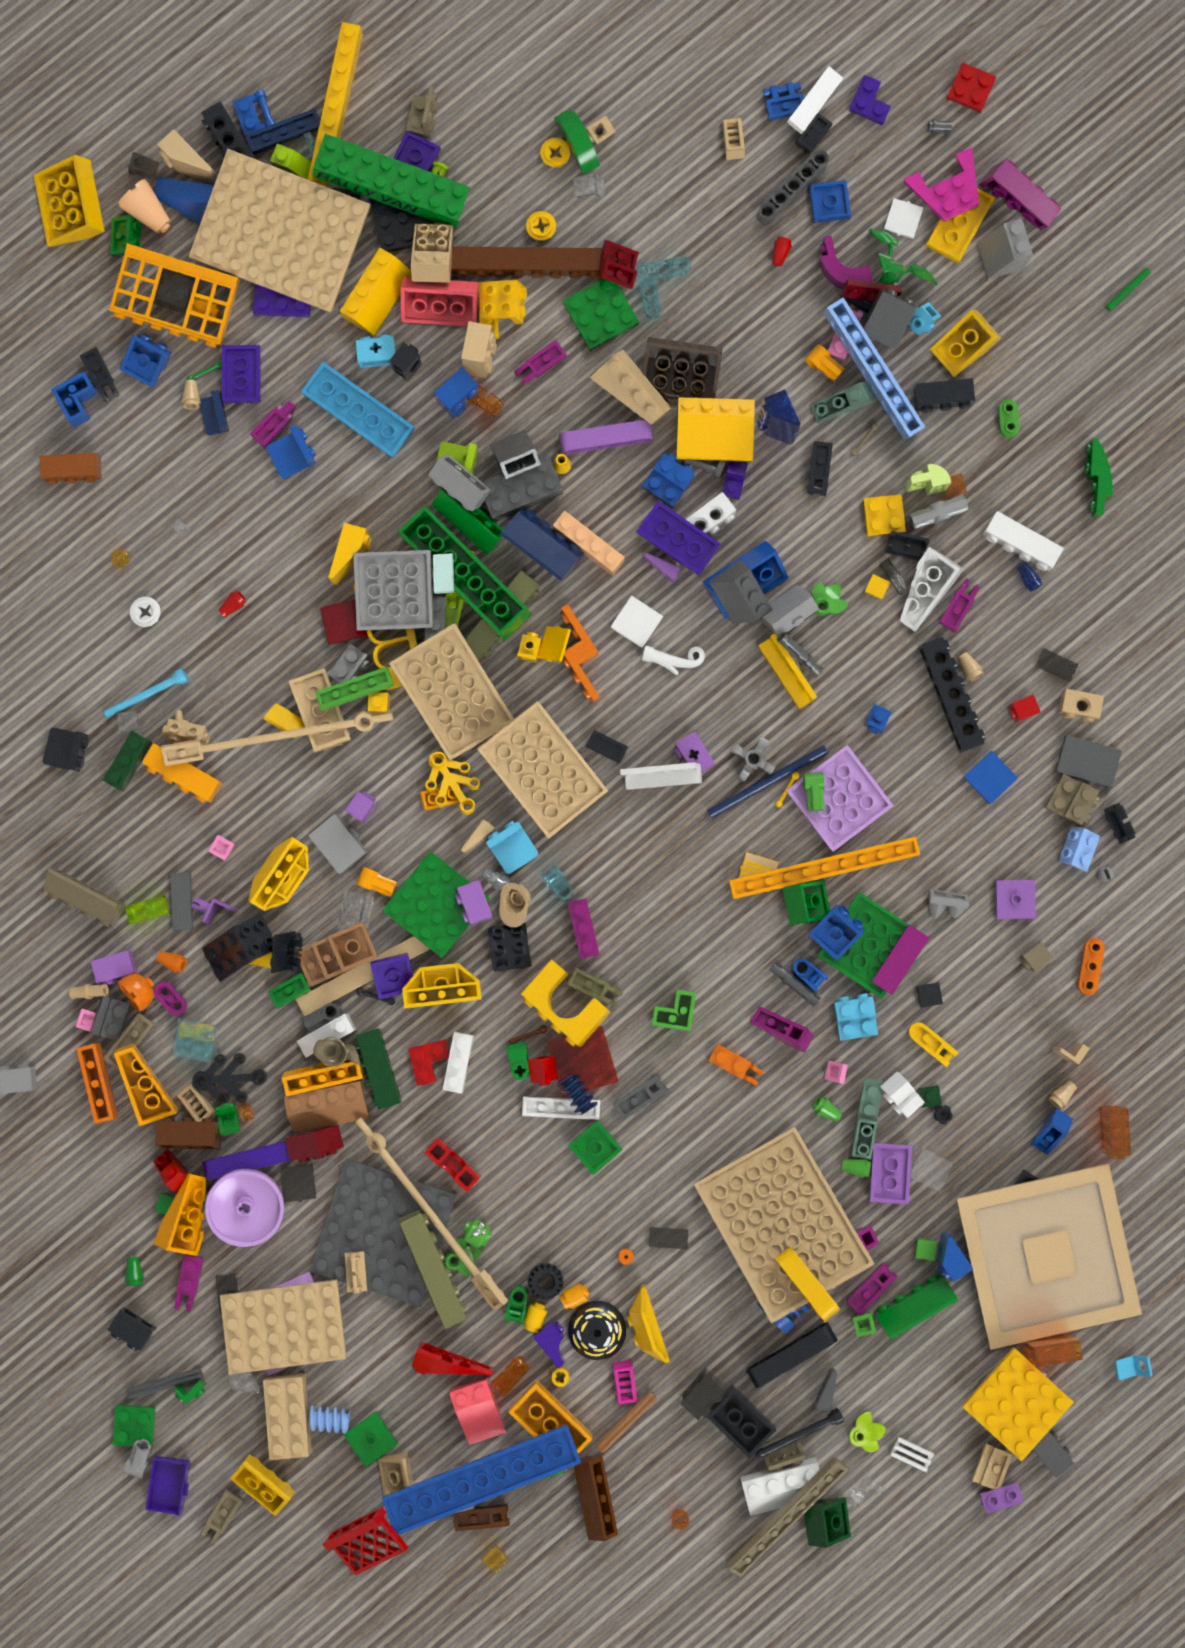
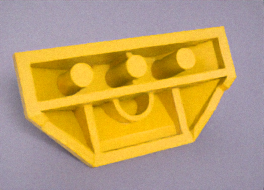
M293 837L276 846L254 877L248 901L263 911L287 903L309 871L308 847Z
M459 963L421 967L402 989L404 1009L482 999L480 980Z
M643 1284L629 1309L630 1315L627 1316L630 1328L634 1327L636 1333L633 1335L636 1347L640 1346L641 1351L664 1363H669V1356L646 1286Z

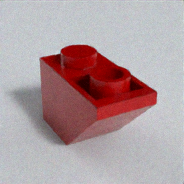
M166 1149L153 1162L165 1185L175 1193H178L189 1172L169 1149Z

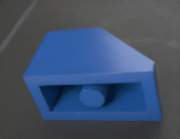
M1056 1108L1045 1120L1031 1144L1048 1155L1069 1133L1073 1118Z

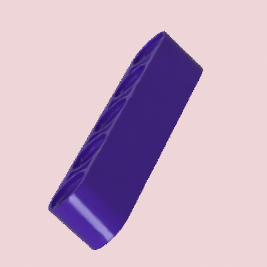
M286 1141L209 1159L202 1161L206 1181L220 1178L234 1170H254L290 1161Z

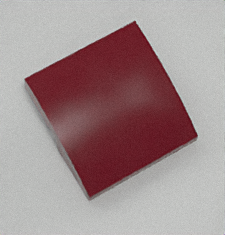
M604 240L600 258L599 277L633 289L638 272L634 269L639 252L609 240Z
M355 599L320 608L328 645L367 637L366 630H357Z

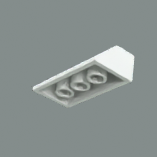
M816 1457L802 1460L803 1462L798 1465H786L784 1469L777 1472L764 1470L741 1476L750 1516L782 1508L820 1470Z

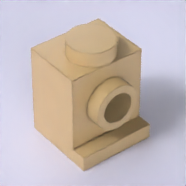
M606 115L587 127L589 138L596 145L616 132ZM599 127L603 130L601 135L596 134V129Z

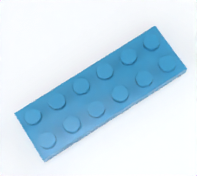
M324 362L321 363L301 390L304 396L392 459L415 430V427Z

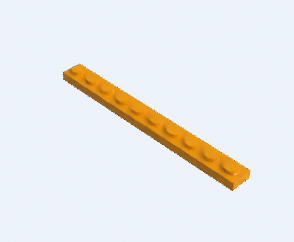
M915 836L729 880L733 899L919 856L920 851Z

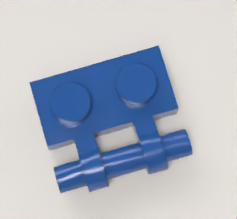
M788 82L783 86L776 87V85H773L768 89H763V96H771L772 98L765 102L769 121L792 116L804 100L803 93L795 94V91L801 90L800 82ZM788 93V96L779 97L778 94Z

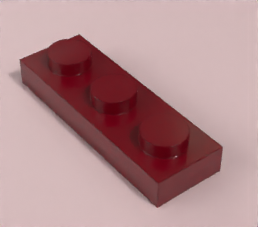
M847 279L841 292L842 297L875 301L881 288L884 290L890 288L896 291L897 296L900 297L902 286Z

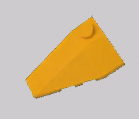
M188 1173L159 1226L154 1245L167 1251L198 1256L204 1235L202 1230V1220H204L202 1208L205 1201L206 1177Z

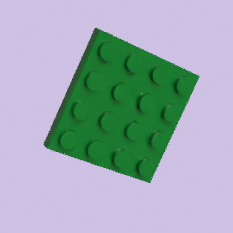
M430 851L383 908L382 912L443 959L470 925L469 922L465 923L462 912L465 910L462 904L458 905L455 894L458 893L457 888L470 882ZM484 894L488 902L490 898L486 894Z
M858 892L848 907V915L853 920L857 918L863 923V929L865 930L863 935L837 961L823 948H821L817 957L882 999L886 991L874 984L872 980L909 924Z

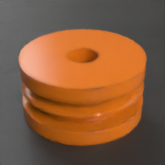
M628 1248L620 1250L618 1254L619 1261L624 1265L632 1263L634 1259L632 1250Z

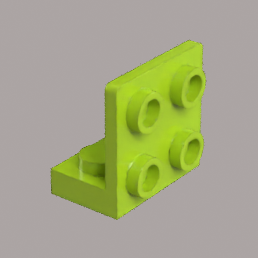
M442 441L437 461L441 456L448 454L473 475L478 454L477 444L469 443V447Z

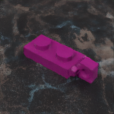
M290 400L283 407L281 405L277 408L275 407L250 435L265 448L293 418L291 414L297 407Z

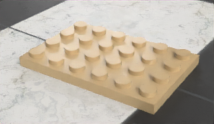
M455 622L389 662L450 761L494 735L514 719Z
M538 701L477 748L548 839L608 792L607 788Z
M338 1279L220 1295L229 1375L347 1358Z

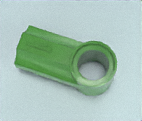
M803 774L808 811L825 810L823 795L825 788L824 774Z

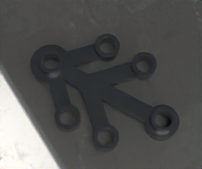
M237 1053L234 1055L233 1061L219 1076H212L219 1066L227 1062L226 1056L219 1054L215 1056L214 1062L206 1071H199L194 1074L192 1084L197 1090H207L216 1098L217 1103L220 1105L227 1103L229 1096L226 1093H220L212 1084H221L236 1098L238 1103H245L248 1100V1094L240 1091L232 1083L252 1081L256 1085H261L267 1081L268 1075L263 1069H257L251 1074L231 1075L240 1064L246 1061V1056L243 1053ZM238 1055H241L243 1057L242 1062L237 1061L236 1058ZM219 1056L224 1059L222 1064L217 1061ZM258 1073L263 1075L262 1080L257 1079ZM201 1077H204L206 1080L204 1084L199 1082ZM240 1094H244V1101L239 1100ZM221 1095L226 1097L225 1102L220 1101Z

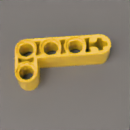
M791 1247L775 1258L824 1323L840 1311L835 1301Z

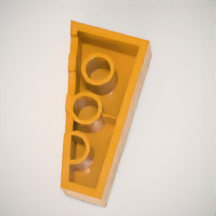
M133 1043L115 1049L114 1056L139 1126L177 1114V1106L136 1045Z

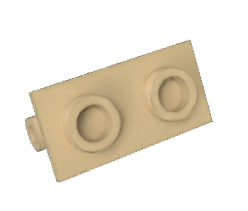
M364 1251L345 1253L347 1292L360 1293V1291H367Z

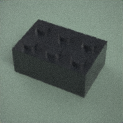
M733 1384L706 1411L707 1418L749 1459L777 1431L775 1425Z

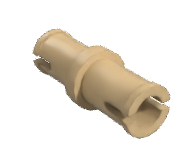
M85 984L84 986L70 988L69 996L71 999H92L93 997L108 995L109 989L106 984Z

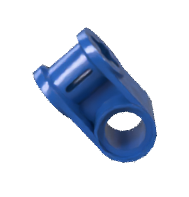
M795 959L791 965L794 974L803 980L814 992H817V988L821 983L828 979L821 970L805 959ZM799 962H804L806 969L799 973L796 966Z

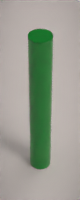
M1145 268L1105 308L1108 311L1113 310L1151 271Z

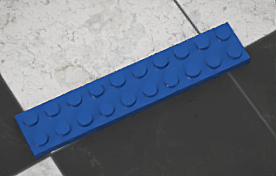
M565 1424L382 1496L381 1499L391 1526L400 1535L580 1464L581 1459L569 1427Z

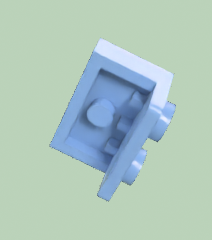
M1072 826L1061 852L1059 862L1087 872L1100 836L1085 828Z

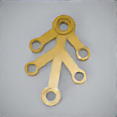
M442 752L432 753L429 757V765L432 770L429 780L425 784L426 790L428 792L436 791V779L439 771L443 775L439 794L435 798V805L439 808L446 806V795L450 787L460 803L459 809L461 813L465 815L472 814L475 810V802L471 798L465 797L457 783L467 785L471 790H477L480 786L479 779L453 774L448 770V768L457 769L460 774L467 775L470 772L469 763L450 761ZM436 760L442 761L440 764L435 763ZM466 766L468 769L464 771L461 767ZM471 782H477V785L472 786ZM429 784L435 785L433 788L428 787ZM439 799H443V800H444V802L441 803V804L438 803L437 801H438ZM470 806L471 809L465 810L464 807Z

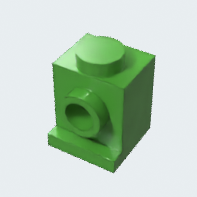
M874 1313L853 1317L857 1337L877 1333Z

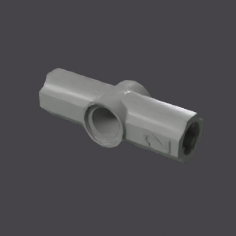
M963 495L947 501L935 502L929 505L928 508L909 514L911 526L914 530L933 523L936 525L945 522L950 517L967 512L969 510L968 503Z

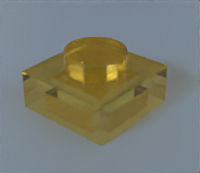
M496 1544L481 1558V1561L495 1574L509 1560V1557Z

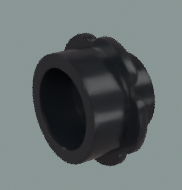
M939 1105L935 1108L933 1116L940 1124H947L948 1121H951L953 1114L949 1106Z

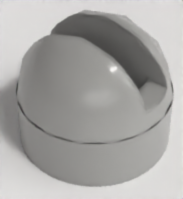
M1102 867L1097 871V877L1101 882H1109L1114 876L1112 869L1109 867ZM1105 869L1108 873L1109 879H1107L1106 874L1104 872Z

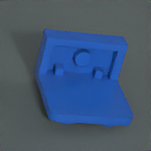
M297 425L290 427L292 433L268 444L266 447L282 479H286L316 464L313 458L316 454L311 445L307 446L305 440L308 438L303 428L299 430Z

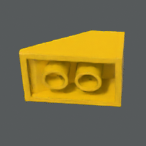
M972 309L930 350L952 376L956 377L993 347L1001 337L978 310Z
M347 523L343 524L328 577L333 585L337 586L354 567L353 553H366V550H370L372 539H370L366 528Z

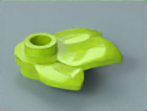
M865 1412L857 1417L855 1427L849 1432V1441L852 1445L862 1447L867 1452H875L879 1450L877 1440L883 1437L886 1428L882 1424L872 1423L871 1412ZM860 1433L861 1439L857 1440V1434Z

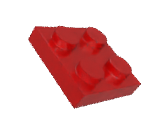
M962 62L946 99L981 113L996 76Z

